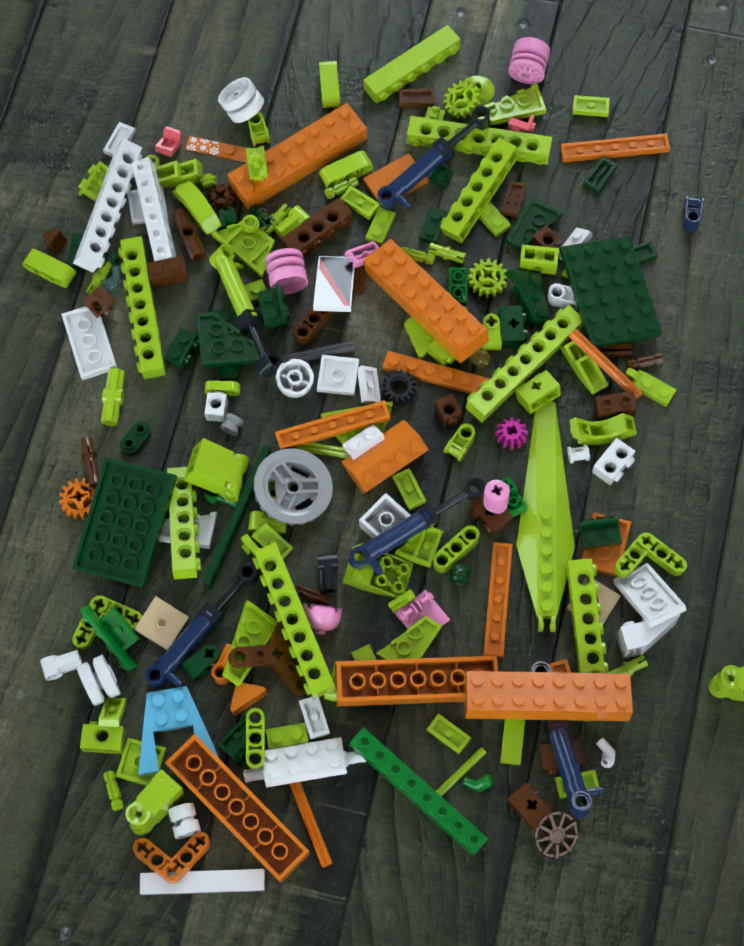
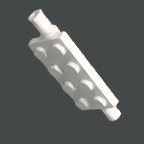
M339 737L265 750V762L260 769H245L243 771L245 783L264 780L266 787L347 774L346 767L349 764L366 762V760L355 751L347 753L343 751L342 739Z

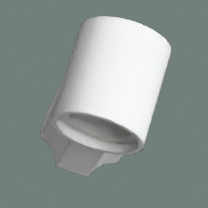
M78 650L60 656H48L40 660L45 680L47 681L58 679L64 673L75 670L77 666L83 664Z

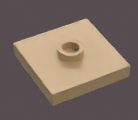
M586 577L582 582V585L588 584V580ZM594 580L595 583H598L599 595H596L597 603L601 605V615H598L599 623L602 622L604 624L621 595ZM588 596L580 597V601L583 604H590ZM569 603V605H568L567 608H566V609L569 610L570 612H571V603ZM584 615L582 619L590 624L593 623L591 616Z
M155 596L134 630L167 650L189 617Z

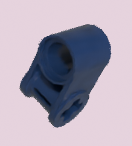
M689 195L685 196L683 227L687 231L698 229L702 217L704 197L693 198L689 197Z

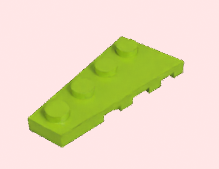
M537 83L531 85V88L527 90L523 88L517 91V94L511 97L507 95L497 103L491 102L484 105L490 110V126L509 122L511 117L519 120L529 118L531 115L546 114V107Z
M247 600L230 652L236 647L266 645L272 636L277 621ZM240 653L234 654L237 662H243V656ZM227 658L222 676L239 687L251 668L239 669L232 667Z

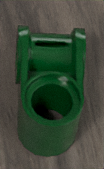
M206 645L195 655L188 658L182 667L196 682L212 669L218 662L221 654L215 646ZM210 652L214 655L212 659L208 656Z

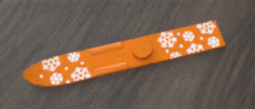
M193 136L188 138L185 150L247 163L245 147Z

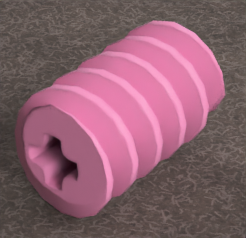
M492 480L485 486L483 503L488 511L501 514L506 510L510 492L509 486L501 480Z

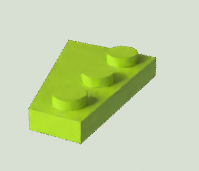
M425 615L408 628L406 632L378 651L376 655L384 660L420 659L442 626Z

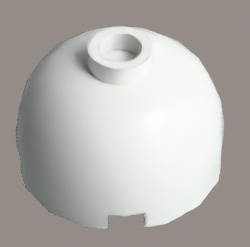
M290 359V361L282 363L277 370L276 382L278 388L288 397H302L310 391L313 385L314 374L309 364L303 360Z

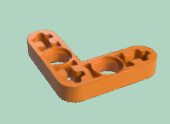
M204 832L195 833L172 859L146 838H139L133 844V851L136 857L169 884L178 883L210 848L209 836ZM204 839V845L197 844V840L202 841ZM146 845V849L150 853L149 856L145 851H140L138 847ZM190 853L192 855L191 861L187 863L182 862V855ZM161 856L163 858L162 864L158 866L153 865V858ZM170 870H171V871H175V870H176V874H177V875H176V876H173V875L170 876L168 872H169Z

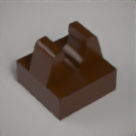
M55 228L52 232L46 231L42 236L43 239H46L44 241L46 246L56 255L67 242L60 230Z

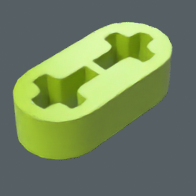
M234 381L205 382L204 393L208 394L219 391L227 396H238L240 394V384Z

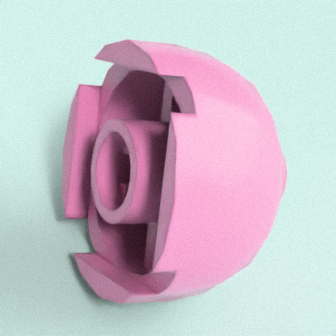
M307 603L303 604V609L311 629H314L313 633L325 635V631L335 629L340 623L342 608H337V611H335L332 606L311 604L309 608Z

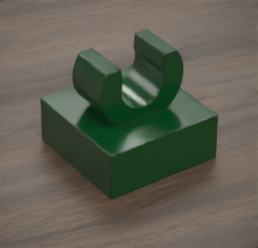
M439 165L432 173L430 183L446 189L453 176V170Z

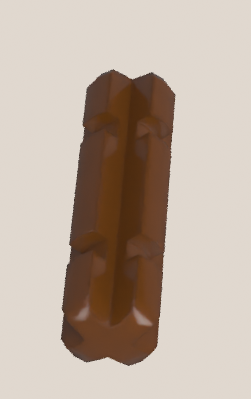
M364 265L355 268V295H362L364 293Z
M659 352L654 353L653 356L650 354L637 357L636 360L634 358L629 359L626 364L627 368L630 367L635 370L636 367L643 368L652 366L653 363H663L664 358L662 353Z
M296 584L294 587L299 597L303 596L305 599L317 603L321 602V604L326 606L331 601V595L321 594L320 591L308 587L304 588V586Z

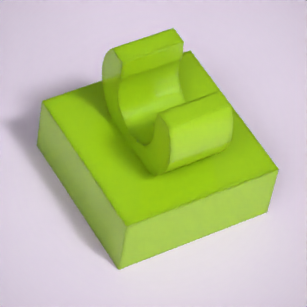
M436 106L428 107L425 118L444 121L446 111Z

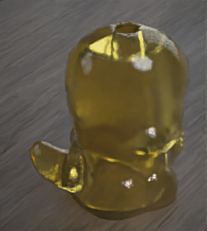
M481 348L469 357L470 362L474 363L478 368H487L491 363V356Z

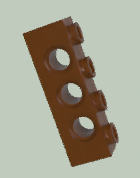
M337 198L282 237L283 248L300 250L304 259L310 251L321 247L324 241L335 237L338 231L349 227L353 221L352 211L340 198Z

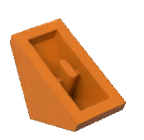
M242 683L239 687L235 685L230 707L232 714L236 716L268 695L265 687Z

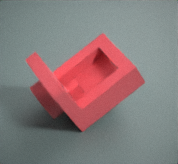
M531 115L528 123L511 117L508 123V130L533 133L536 127V123H534L535 116Z
M166 126L163 138L156 144L155 152L172 157L181 146V131Z

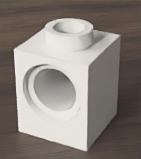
M219 391L207 394L204 413L207 421L225 422L228 407L226 394ZM216 403L221 404L218 408L212 407Z

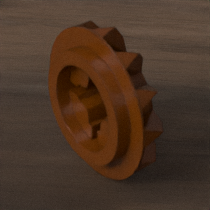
M215 184L213 188H209V192L206 194L210 206L218 211L230 208L235 202V192L230 186L224 184ZM217 194H224V198L218 199Z

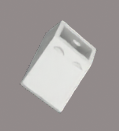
M680 614L653 627H650L644 619L639 623L630 621L622 624L623 626L620 627L616 636L622 658L627 659L644 654L675 626Z

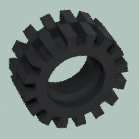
M401 369L400 372L393 370V374L389 372L388 377L385 376L384 382H382L383 397L387 398V402L392 401L394 406L396 403L398 406H402V403L407 405L408 401L411 402L416 395V381L413 375L409 376L408 371L403 373ZM397 382L404 383L406 385L405 392L401 394L393 392V384Z

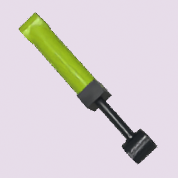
M221 245L209 257V261L218 270L237 314L235 322L240 331H250L261 356L255 366L257 372L262 377L268 378L282 364L281 359L274 352L267 353L257 327L264 320L260 311L254 309L238 273V270H243V264L235 263L233 261L235 257L233 250L227 245Z

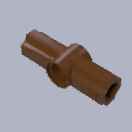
M179 208L172 213V217L191 260L196 262L203 260L206 252L187 209Z

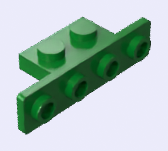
M91 606L82 607L80 609L82 618L95 629L94 632L97 637L103 639L107 644L108 651L115 654L119 659L120 666L127 671L138 667L126 650L140 638L118 610L114 608L100 619Z

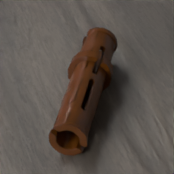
M84 437L80 440L83 450L82 459L85 461L89 487L96 489L99 480L96 462L97 452L94 450L92 438Z

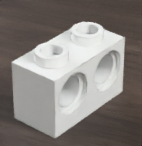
M616 438L594 465L592 473L611 486L614 481L618 482L624 474L622 472L624 468H629L635 461V458H633L635 450ZM622 453L625 455V458H618L616 454ZM610 467L614 470V472L609 473L605 470V468Z

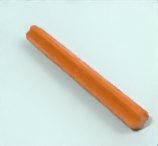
M578 329L570 333L569 338L626 392H634L635 400L642 395V391Z
M301 782L290 783L289 785L321 866L327 867L332 864V861Z

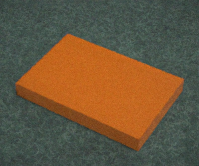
M410 153L363 178L364 183L378 203V190L383 186L389 185L415 163ZM425 177L405 195L427 184L428 179ZM385 196L383 199H386V200H387V199H390L391 197H390V196Z
M593 512L592 518L597 520L607 515ZM619 519L621 545L586 549L583 552L582 559L592 558V564H596L598 573L618 577L614 572V566L624 554L631 521Z

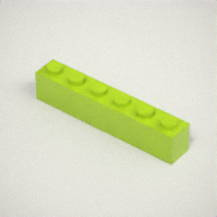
M446 25L363 79L364 90L376 104L386 100L389 95L399 91L407 83L415 81L419 75L427 73L433 66L442 63L451 54H456L460 49V38L449 25Z

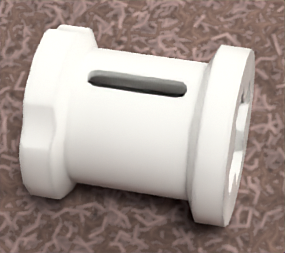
M587 444L576 448L567 447L570 464L579 460L590 461Z

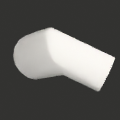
M602 738L596 743L603 752L601 765L604 768H610L615 761V750Z

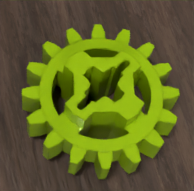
M460 80L459 85L453 83V88H448L449 94H444L446 98L443 101L446 105L445 109L452 117L455 115L457 119L460 116L465 119L466 114L472 116L474 108L477 105H481L479 101L482 98L481 91L473 82L470 83L468 80L465 83Z
M490 258L487 259V262L480 259L479 265L474 263L473 268L469 269V287H473L474 293L479 291L480 297L483 294H486V298L489 297V294L496 297V292L501 294L503 288L507 286L508 278L505 274L507 269H503L502 263L497 265L496 259L493 263L490 262Z

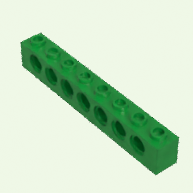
M364 727L350 742L349 746L470 855H475L488 838Z

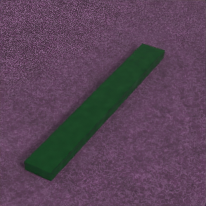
M263 445L203 577L202 583L206 588H212L255 493L253 490L254 477L262 461L272 454L270 446Z

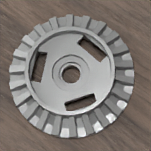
M283 449L270 454L259 465L254 477L253 490L256 501L260 504L262 511L268 514V517L278 520L279 523H288V525L293 526L294 524L304 525L307 522H312L323 514L330 503L333 485L328 469L316 456L300 449ZM291 468H292V469L300 470V471L304 472V473H305L307 476H309V477L306 478V477H304V476H302V475H300V474H298V473L292 471ZM274 481L276 498H271L268 482ZM295 483L298 486V490L295 492L290 491L288 484ZM307 499L312 501V504L305 509L296 510L295 508Z

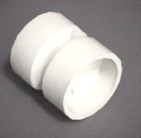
M194 803L177 805L168 810L170 821L175 823L172 827L175 839L187 838L201 832L199 821L194 818L196 816Z

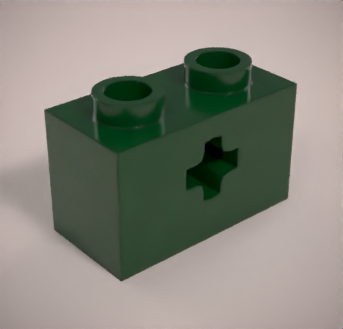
M522 306L499 307L502 348H520L524 341L528 339L527 329L523 327V324L526 323V312H522Z

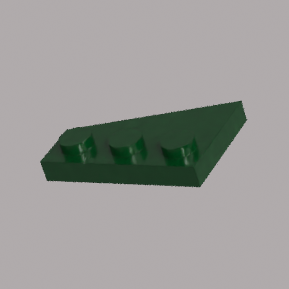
M531 197L506 239V244L521 250L522 245H530L532 243L533 235L545 225L550 228L563 217L564 212Z
M508 270L505 274L508 279H511L515 294L518 293L521 298V305L530 323L544 325L550 320L541 273Z

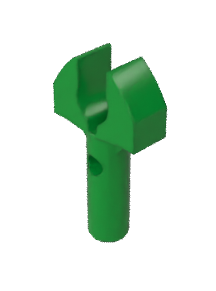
M216 493L217 496L214 497L205 494L207 502L213 506L217 502H222L235 508L238 501L230 502L225 500L219 493Z

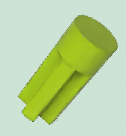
M409 589L389 602L388 606L393 613H396L417 599V597Z

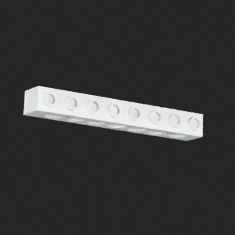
M124 138L116 146L73 262L91 272L101 268L105 258L102 256L110 246L108 242L109 237L112 238L115 232L114 223H117L121 216L119 210L123 208L126 202V198H124L125 193L127 194L131 188L130 179H133L135 176L132 162L142 158L140 154L142 147Z

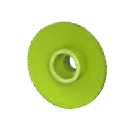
M476 75L468 77L463 81L465 83L468 80L479 87L482 96L479 101L482 106L492 101L495 88L488 78Z

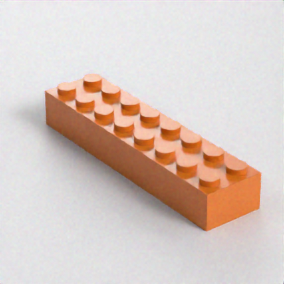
M345 103L265 151L268 177H265L264 180H250L248 163H245L227 174L229 186L246 209L250 211V207L254 206V204L260 205L367 140V127L349 104Z
M392 239L388 240L363 260L365 273L460 364L489 342L487 328Z
M497 656L336 661L337 707L465 702L466 671H498Z
M466 671L465 719L629 721L633 713L630 674Z
M195 734L165 762L168 768L280 883L310 854V851Z

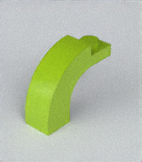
M191 181L179 184L172 191L174 198L183 203L191 213L200 231L208 235L222 226L206 198Z
M624 413L602 421H586L576 417L569 420L570 432L573 438L577 439L578 444L581 445L613 443L616 438L623 440L637 434L633 416Z

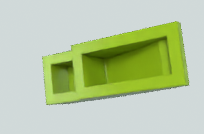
M197 159L179 163L176 160L156 167L159 184L163 187H174L188 181L196 183L202 179L203 175L202 164Z
M574 341L560 347L572 369L592 395L609 386L599 366Z

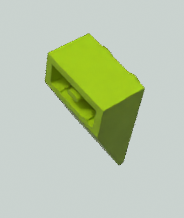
M364 543L355 545V546H353L352 549H354V548L357 547V546H361V545L364 544ZM385 553L377 558L383 570V574L379 576L370 563L359 570L352 568L348 562L342 583L395 599L406 592L413 563ZM361 554L354 555L356 561H364V557Z

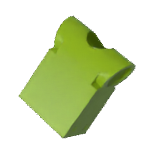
M202 438L193 448L183 481L213 493H219L227 501L237 502L242 489V475L246 474L250 458L247 455L234 454L233 451Z
M728 665L709 681L710 693L717 698H730L731 700L744 702V666Z
M162 769L126 809V819L132 831L140 836L147 835L157 823L169 814L168 810L177 806L185 798L182 787Z

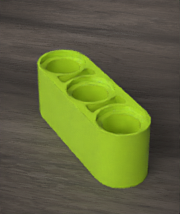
M337 61L319 62L323 108L340 107Z
M359 151L325 166L320 170L319 175L327 188H333V185L344 180L348 181V178L353 176L358 178L369 173L374 166L366 152Z
M31 249L22 263L30 272L63 288H67L77 274L69 265L36 249Z
M469 525L463 528L434 555L433 567L438 573L447 572L478 544L479 530L475 526ZM471 533L475 535V538L469 540L465 536ZM458 546L461 548V551L456 553L451 548ZM439 559H445L447 563L445 565H439L437 561Z
M259 708L250 709L246 715V762L248 767L253 770L260 769L265 762V717L263 711ZM259 714L261 716L260 722L252 723L250 721L251 715ZM251 735H260L261 741L258 744L251 743ZM254 754L261 757V762L257 765L249 761L250 757Z

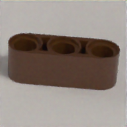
M312 306L295 327L294 333L297 344L300 346L309 345L331 319L334 311H314ZM313 319L319 320L316 323L310 322ZM301 333L307 334L305 337L299 336Z

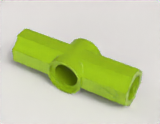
M119 368L108 369L106 388L103 389L102 393L103 411L101 423L107 426L118 425L120 406H123L124 402L123 385L125 371Z

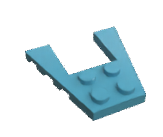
M187 686L147 693L139 776L159 772L153 733L193 727L194 734L219 758Z

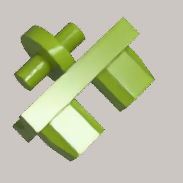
M264 146L246 148L250 180H264L265 177H268Z

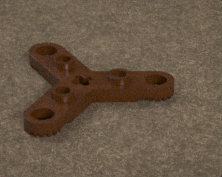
M291 617V619H293V623L291 625L296 624L298 619L295 617ZM282 621L276 623L268 645L236 647L229 653L228 661L232 667L240 669L272 666L293 694L299 697L307 694L305 689L301 691L297 688V681H301L304 684L306 680L304 676H299L296 668L297 663L288 653V647H290L291 643L289 639L286 641L281 631L284 628ZM275 650L276 653L280 654V656L277 659L276 656H272V653ZM240 653L243 656V662H237L234 654Z

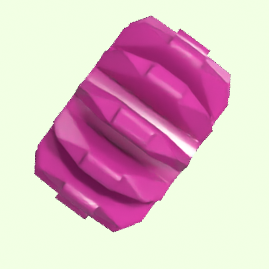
M510 417L509 422L503 419L502 424L497 425L498 430L495 432V436L498 437V443H503V448L509 445L510 449L513 450L514 445L520 448L521 443L526 442L525 437L528 436V431L525 430V424H520V418L516 422L513 421V417Z

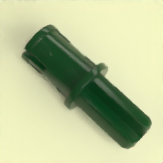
M258 204L250 207L251 213L265 227L273 225L274 218L268 214L266 209L261 208Z

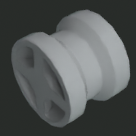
M227 413L225 422L221 424L220 429L229 435L237 436L239 433L238 428L242 426L243 420L236 415Z

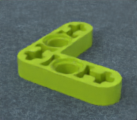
M645 532L640 534L619 558L614 566V572L620 578H627L642 560L648 556L671 575L681 576L687 568V563L684 558L652 534ZM645 540L649 542L646 545L643 544V541ZM659 550L665 552L666 558L658 557L656 552ZM630 552H637L640 558L633 559L630 556ZM626 562H628L629 565L627 566V568L625 570H621L620 568L623 567L626 564ZM679 564L680 567L676 569L674 566Z
M104 596L94 597L89 604L95 613L97 611L98 615H100V619L114 608L122 609V617L133 630L138 623L135 622L132 625L131 620L126 618L127 612H129L128 616L133 619L138 616L137 618L140 621L142 618L140 612ZM101 601H103L102 603L104 607H100L97 611V606L95 604L101 603ZM83 618L72 638L73 644L80 650L89 648L96 635L95 629L87 627L86 621ZM84 628L87 632H91L90 635L86 633L84 637L87 641L79 644L78 638H83L85 634L82 629Z

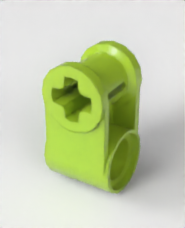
M258 111L257 114L248 119L253 147L265 142L271 143L263 115Z
M487 314L483 319V326L488 330L489 342L482 346V351L501 350L500 319L495 314Z
M462 424L453 438L447 443L444 453L453 455L458 458L457 461L461 462L475 440L474 427L471 424ZM463 432H469L471 433V436L465 438L461 434Z

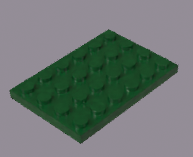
M630 236L561 246L559 251L587 339L596 348L655 338L662 335Z
M105 457L72 569L145 589L178 476Z

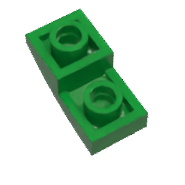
M449 267V294L459 303H467L468 268Z
M508 476L501 481L506 483L510 489L506 510L512 517L527 511V505L519 495L517 487Z

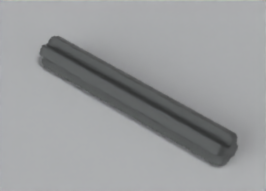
M350 340L283 355L282 360L283 363L290 361V359H300L306 362L320 359L322 355L334 356L355 351V344Z

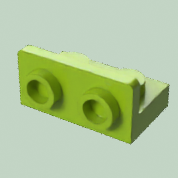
M101 161L96 166L93 164L87 172L89 174L88 179L84 178L79 184L80 191L78 194H85L96 202L109 167Z

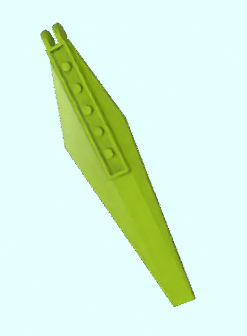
M549 402L535 411L523 494V501L527 505L528 510L521 513L516 545L536 618H538V632H543V619H550V632H555L556 618L567 580L566 563L568 560H572L575 549L556 403Z

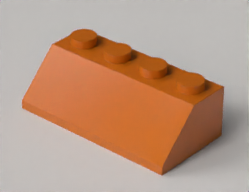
M402 420L383 433L385 438L383 441L353 460L349 456L341 462L362 494L368 492L429 450L419 434L405 420Z

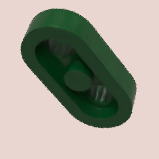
M140 421L132 426L120 442L123 454L134 456L140 451L152 433L148 423ZM140 428H144L143 432H138ZM128 443H133L130 447L126 446Z

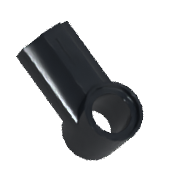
M337 553L317 555L321 593L337 592Z

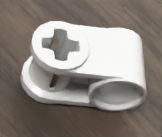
M558 283L550 286L547 295V301L550 305L566 308L570 305L575 311H578L570 286ZM553 293H557L560 296L556 297L553 295Z

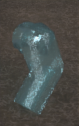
M112 266V276L103 281V287L106 290H113L121 283V266Z

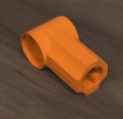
M226 644L218 662L211 670L213 679L219 685H225L229 682L227 678H219L216 675L218 671L224 670L232 644Z

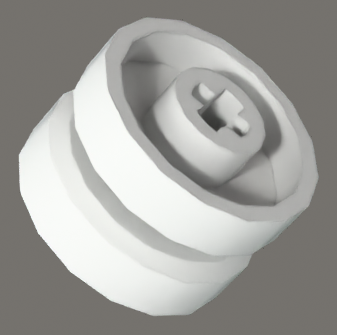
M243 77L227 85L221 91L218 102L227 111L228 116L234 123H240L257 114L264 104V98L258 90H255L251 80Z
M103 654L93 658L95 672H93L87 662L76 667L94 706L104 702L103 688L110 698L121 694L115 674Z

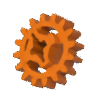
M75 478V483L73 484L68 481V488L62 487L64 493H59L60 498H62L59 500V504L62 506V511L66 512L68 517L73 515L74 519L77 520L81 516L85 520V515L89 513L96 489H91L89 482L87 483L85 478L82 479V482Z

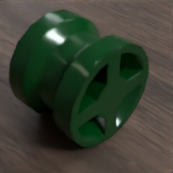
M233 207L225 211L223 209L219 210L223 228L229 224H237Z
M453 565V575L450 577V582L460 586L469 585L468 575L471 574V568L465 565Z

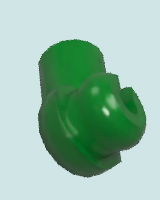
M484 774L483 777L474 780L466 776L462 786L476 792H482L491 787L493 777L490 774Z

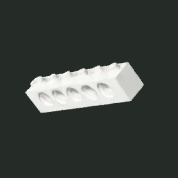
M149 157L132 162V167L154 261L177 257L155 164Z

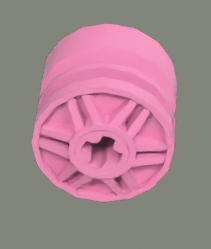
M532 37L518 39L514 43L512 58L508 68L510 76L516 81L526 84L542 82L550 56L548 44Z
M285 248L267 255L265 264L267 274H269L270 289H274L275 284L279 283V288L284 289L285 294H292L301 291L308 285L303 255L300 250Z

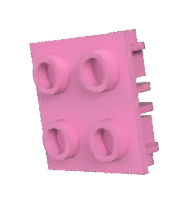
M426 590L419 594L417 599L395 613L407 629L425 615L441 626L450 621L449 617L435 602L431 592L428 593Z

